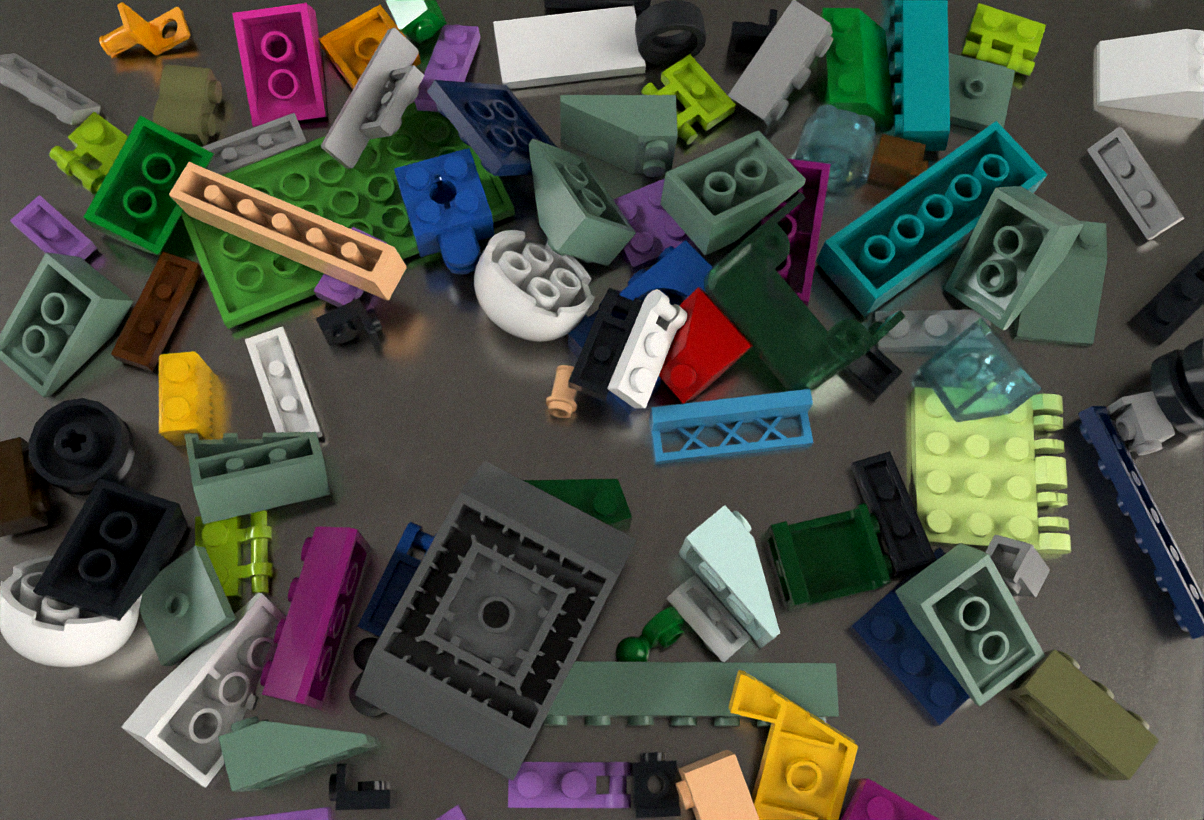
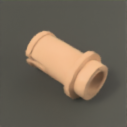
M560 365L556 368L552 394L546 398L548 413L554 417L570 418L571 413L576 411L577 404L574 402L576 390L568 387V381L574 369L573 366Z

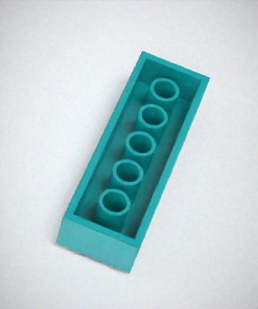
M995 121L827 239L821 248L816 262L865 318L967 244L996 187L1022 186L1034 194L1048 174Z

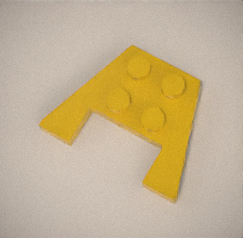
M738 670L728 706L730 713L771 723L751 797L759 820H839L858 749L856 742L752 675Z

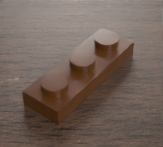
M162 251L111 352V355L116 360L153 372L159 356L162 354L203 270L198 263Z

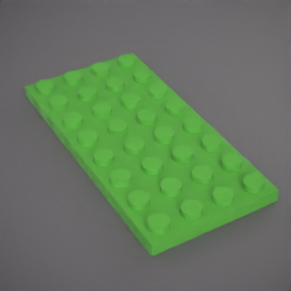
M415 102L407 106L401 116L402 124L393 135L368 141L353 168L346 169L322 149L321 144L326 137L324 136L222 175L352 229V227H355L395 247L400 257L405 259L419 253L401 197L394 168L470 148L492 213L493 223L515 215L514 206L499 176H494L483 168L481 159L470 146L460 139L458 130L450 120L440 112L417 111ZM183 211L182 219L223 322L228 329L315 295L314 289L324 273L192 218Z

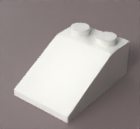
M1182 29L1100 41L1097 45V106L1204 119V31Z

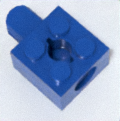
M470 148L394 168L420 257L441 252L446 267L452 273L461 275L474 271L481 257L478 241L493 237L494 227L492 213Z

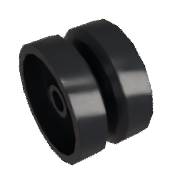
M1203 337L1191 342L1184 350L1175 349L1159 356L1152 362L1150 370L1151 386L1159 407L1168 421L1178 431L1187 436L1204 434Z
M80 398L63 401L48 409L35 423L29 438V458L36 472L51 484L62 489L72 497L87 500L99 478L127 487L136 476L142 460L141 442L134 429L108 407L98 401Z

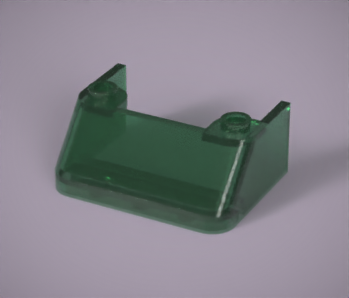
M801 192L710 269L704 278L706 294L753 345L751 348L789 391L815 390L862 357L906 317L900 310L876 321L868 329L856 320L845 319L836 323L827 331L781 277L775 268L787 258L790 251V242L786 233L777 223L806 199Z

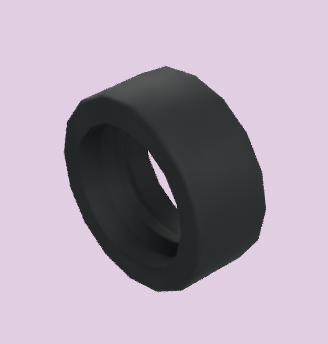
M670 0L654 4L644 10L635 23L638 52L643 59L652 64L674 65L689 54L692 57L698 55L705 47L707 37L703 15L699 7L691 2ZM683 30L681 33L672 36H658L668 31Z

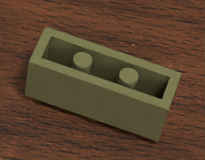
M1056 649L1044 652L1046 657L1023 673L1009 691L1110 781L1130 780L1159 742V739L1148 730L1149 725L1141 716L1132 711L1125 710L1114 701V694L1105 685L1098 681H1091L1079 670L1080 665L1073 657Z

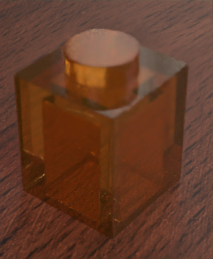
M882 134L873 152L866 184L892 191L899 190L927 170L928 161L923 160L926 145Z

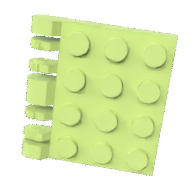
M914 387L911 391L912 503L931 546L955 547L959 543H963L975 549L987 550L994 535H999L1030 543L1038 553H1071L1069 534H1039L1038 532L1069 530L1068 519L1062 517L1038 518L1037 506L1059 508L1068 505L1067 494L1055 492L1037 493L1036 490H1060L1067 488L1065 458L1055 456L1035 457V454L1054 455L1065 452L1064 441L1057 439L1034 440V430L1057 431L1063 429V417H1058V415L1063 414V398L1061 395L1045 393L1020 395Z

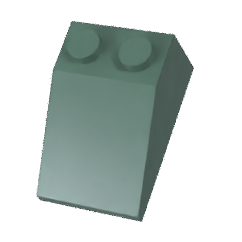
M560 95L562 143L632 174L659 177L672 170L677 141L676 95Z
M757 130L666 172L660 205L706 256L739 239L805 184L806 179Z
M532 139L528 145L539 225L548 237V245L561 256L570 255L580 258L587 263L595 262L608 266L636 234L635 230L583 157Z
M1022 186L996 187L944 290L1000 329L1006 330L1065 259L1084 224Z
M1080 221L1084 225L1065 259L1014 320V339L1087 347L1093 345L1107 264L1106 223Z
M46 252L0 333V360L41 396L50 397L115 334L131 307L133 300L81 257Z
M959 543L895 591L914 625L973 702L979 707L1046 657L988 553Z
M258 716L237 721L231 724L232 732L218 736L232 792H257L381 747L379 738L367 734L269 722L268 719L259 721Z

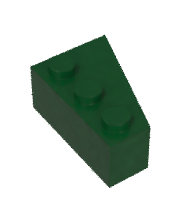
M618 479L523 480L619 531L630 528L632 515Z

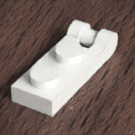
M656 289L646 296L607 388L633 408H646L675 334L687 320V312L679 305H671L668 296L662 291ZM660 316V317H662V318H661V320H660V322H659V325H657V324H656V321H657L658 317Z

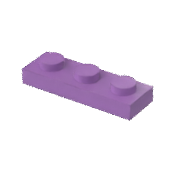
M458 24L443 26L425 70V76L419 85L418 96L414 100L417 111L439 112L436 107L437 104L427 93L434 80L465 82L481 38L478 26H462Z

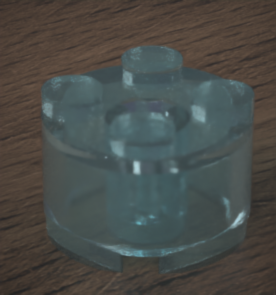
M822 105L803 124L795 160L831 164L826 193L840 194L843 193L844 188L854 186V190H857L867 182L876 144L875 122L866 115H858L850 111L837 109L832 105Z

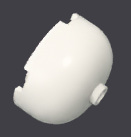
M508 230L495 234L487 244L475 269L474 288L480 306L497 326L521 339L544 342L556 340L567 335L579 325L595 299V296L591 295L588 286L592 280L591 277L573 256H561L554 252L548 243L543 245L526 239L524 231Z
M53 556L39 557L22 562L13 567V574L4 582L1 581L0 631L6 642L16 652L40 664L55 667H77L103 660L115 653L127 642L137 624L142 594L120 621L36 595L33 590Z

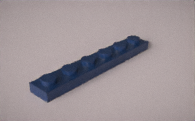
M1091 406L1079 412L1078 415L1082 421L1079 425L1080 431L1085 440L1096 448L1100 459H1098L1099 469L1107 480H1112L1119 494L1116 496V501L1120 510L1126 517H1131L1138 531L1135 532L1136 542L1144 554L1150 555L1156 567L1154 576L1159 587L1165 593L1169 592L1176 606L1173 611L1178 625L1183 631L1189 632L1192 640L1204 636V596L1106 406Z

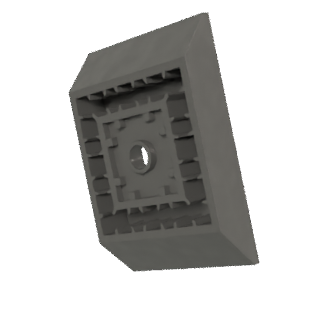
M484 460L458 494L373 648L355 695L505 777L514 780L637 540ZM495 601L506 604L510 612L507 623L500 628L489 627L483 617L487 605Z

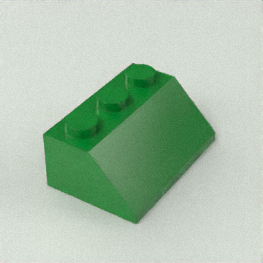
M823 8L820 17L831 24L833 42L823 57L816 56L821 126L893 127L894 116L886 31L859 8Z
M140 115L83 218L90 227L128 246L159 256L184 211L169 196V193L188 162L207 169L214 157V153Z

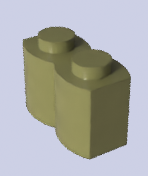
M166 64L161 76L159 98L155 105L152 122L200 147L207 145L209 136H213L216 129L215 116L212 113L216 103L219 104L222 99L221 83L217 81L211 68Z

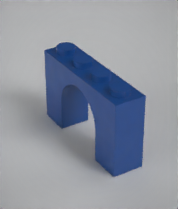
M686 240L676 248L673 246L666 248L658 256L657 263L647 271L641 269L636 272L620 295L634 300L635 297L645 300L650 292L658 289L668 296L671 305H680L698 287H701L735 326L744 320L749 304ZM599 309L589 317L585 315L579 325L568 333V348L577 358H579ZM614 311L612 314L613 317L624 321L627 315ZM659 376L655 383L651 396H653L657 391H659L661 383V378ZM610 391V394L629 415L637 409Z

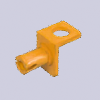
M124 2L117 4L123 25L106 35L100 36L99 42L108 56L111 55V58L118 57L119 54L137 44L144 46L155 56H158L189 39L190 32L183 11L179 7H175L154 20L147 22ZM176 21L178 26L176 33L170 38H163L162 30L168 22Z

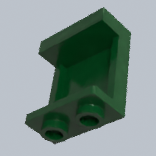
M866 503L859 504L849 511L788 525L787 521L771 524L764 533L787 612L880 590L891 583V561L887 553L881 551L877 539L880 535L878 520L874 513H869Z

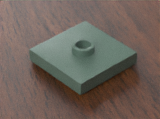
M949 53L950 124L982 131L997 121L1004 128L1015 70Z
M194 546L163 569L142 593L139 611L161 666H173L236 619L205 547Z

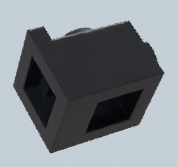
M666 752L640 753V762L631 763L633 818L681 816L679 794L676 788V783L678 782L676 760L667 761ZM654 775L661 777L664 782V788L658 794H654L648 789V780Z

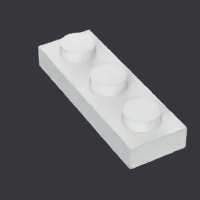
M282 326L245 339L276 432H316L318 438L322 437L318 420L284 327Z

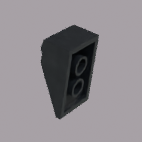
M99 478L33 592L36 595L120 621L166 566L188 526L180 504Z

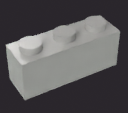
M792 0L728 94V97L767 126H769L773 119L778 121L789 105L786 99L793 89L799 90L810 76L811 70L808 68L815 57H823L833 42L831 24L796 0Z

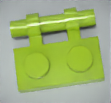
M978 3L974 10L961 54L977 60L1005 66L1015 70V74L1018 72L1030 76L1035 66L1033 60L1038 53L1046 25Z
M691 54L662 72L661 82L665 87L658 90L653 83H648L641 91L643 95H676L677 100L686 109L680 114L676 110L677 137L680 136L686 144H691L698 136L691 127L693 123L697 121L707 131L734 113L736 106Z
M93 112L68 136L76 148L73 151H66L60 146H55L51 149L49 156L57 162V166L68 176H76L82 181L85 189L92 194H96L128 136L99 114ZM93 159L101 166L98 169L91 170L86 165Z
M266 510L250 513L251 526L241 529V516L203 524L201 516L195 517V546L205 547L227 599L242 598V581L250 580L252 595L257 593L269 594L268 578L273 577L272 563L268 562V542L272 540V527L268 526ZM243 544H251V563L247 565H242Z

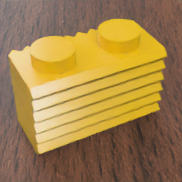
M195 351L161 354L159 356V434L164 436L166 441H169L174 446L186 445L184 434L197 433L199 440L213 439L210 436L213 432L210 428L213 424L210 421V418L213 416L210 411L213 408L209 405L212 402L210 396L213 394L209 390L212 387L210 383L212 377L209 375L212 370Z

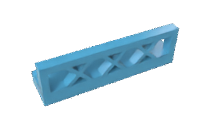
M804 389L651 407L649 425L655 465L812 446L814 442L808 417V411L813 405L811 390ZM798 417L801 436L787 438L777 431L775 427L781 419ZM774 420L771 426L765 421ZM753 422L764 430L765 434L758 442L748 443L737 435L736 432L742 424ZM727 425H735L732 430L726 427ZM715 427L727 436L721 445L717 447H708L697 437L704 428ZM697 429L693 435L686 431ZM676 432L685 438L687 442L680 451L663 453L660 433ZM769 435L776 439L765 441ZM730 440L737 443L734 445H727ZM692 444H693L695 447L698 448V449L688 450L689 447H690Z

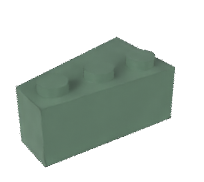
M316 432L263 433V439H238L237 433H224L223 439L199 440L197 433L184 434L192 485L203 524L330 495L324 458Z

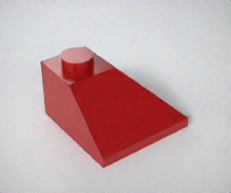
M698 287L679 305L687 312V320L677 330L659 374V377L683 404L697 398L753 346L701 287Z

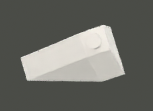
M257 593L234 614L236 619L205 641L162 680L122 726L125 731L151 752L205 788L225 763L218 736L232 732L231 724L243 720L247 709L252 710L257 698L253 693L265 664L268 660H273L278 644L274 643L277 625L282 618L286 619V616L262 593Z

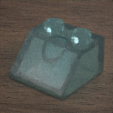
M981 317L918 368L956 422L1010 414L1042 389L1004 339Z

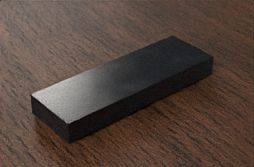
M888 451L852 462L851 469L863 499L867 504L869 513H874L878 520L880 528L879 538L890 558L895 577L926 568L934 563L937 559L891 452Z

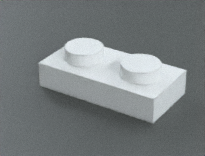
M696 575L676 588L666 598L700 636L705 646L722 662H726L751 639L750 635Z

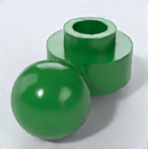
M673 606L660 611L644 626L639 637L629 636L618 643L615 652L617 662H647L651 648L662 645L666 649L681 638L684 633L681 628L685 620Z

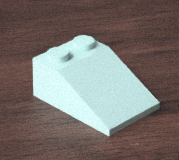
M724 505L685 538L678 554L750 635L758 648L761 649L780 634L755 540L749 533L751 526L738 511L731 512Z

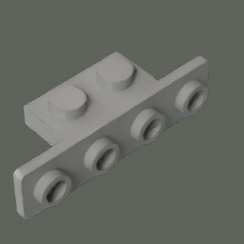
M396 28L387 30L321 144L322 149L346 169L355 166L370 139L391 136L400 128L402 124L401 116L407 106L418 96V86L425 75L414 65L412 66L419 51Z

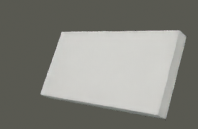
M634 5L494 21L493 26L502 85H507L509 89L645 73V59L638 52L635 34L637 18Z

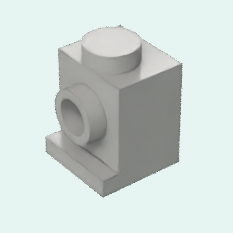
M1153 391L1121 397L1107 407L1110 416H1115L1116 427L1128 451L1136 450L1138 456L1161 450L1163 448L1161 443L1176 435L1172 424L1159 407Z
M994 535L985 553L990 555L1011 595L1036 598L1050 571L1049 567L1032 544Z

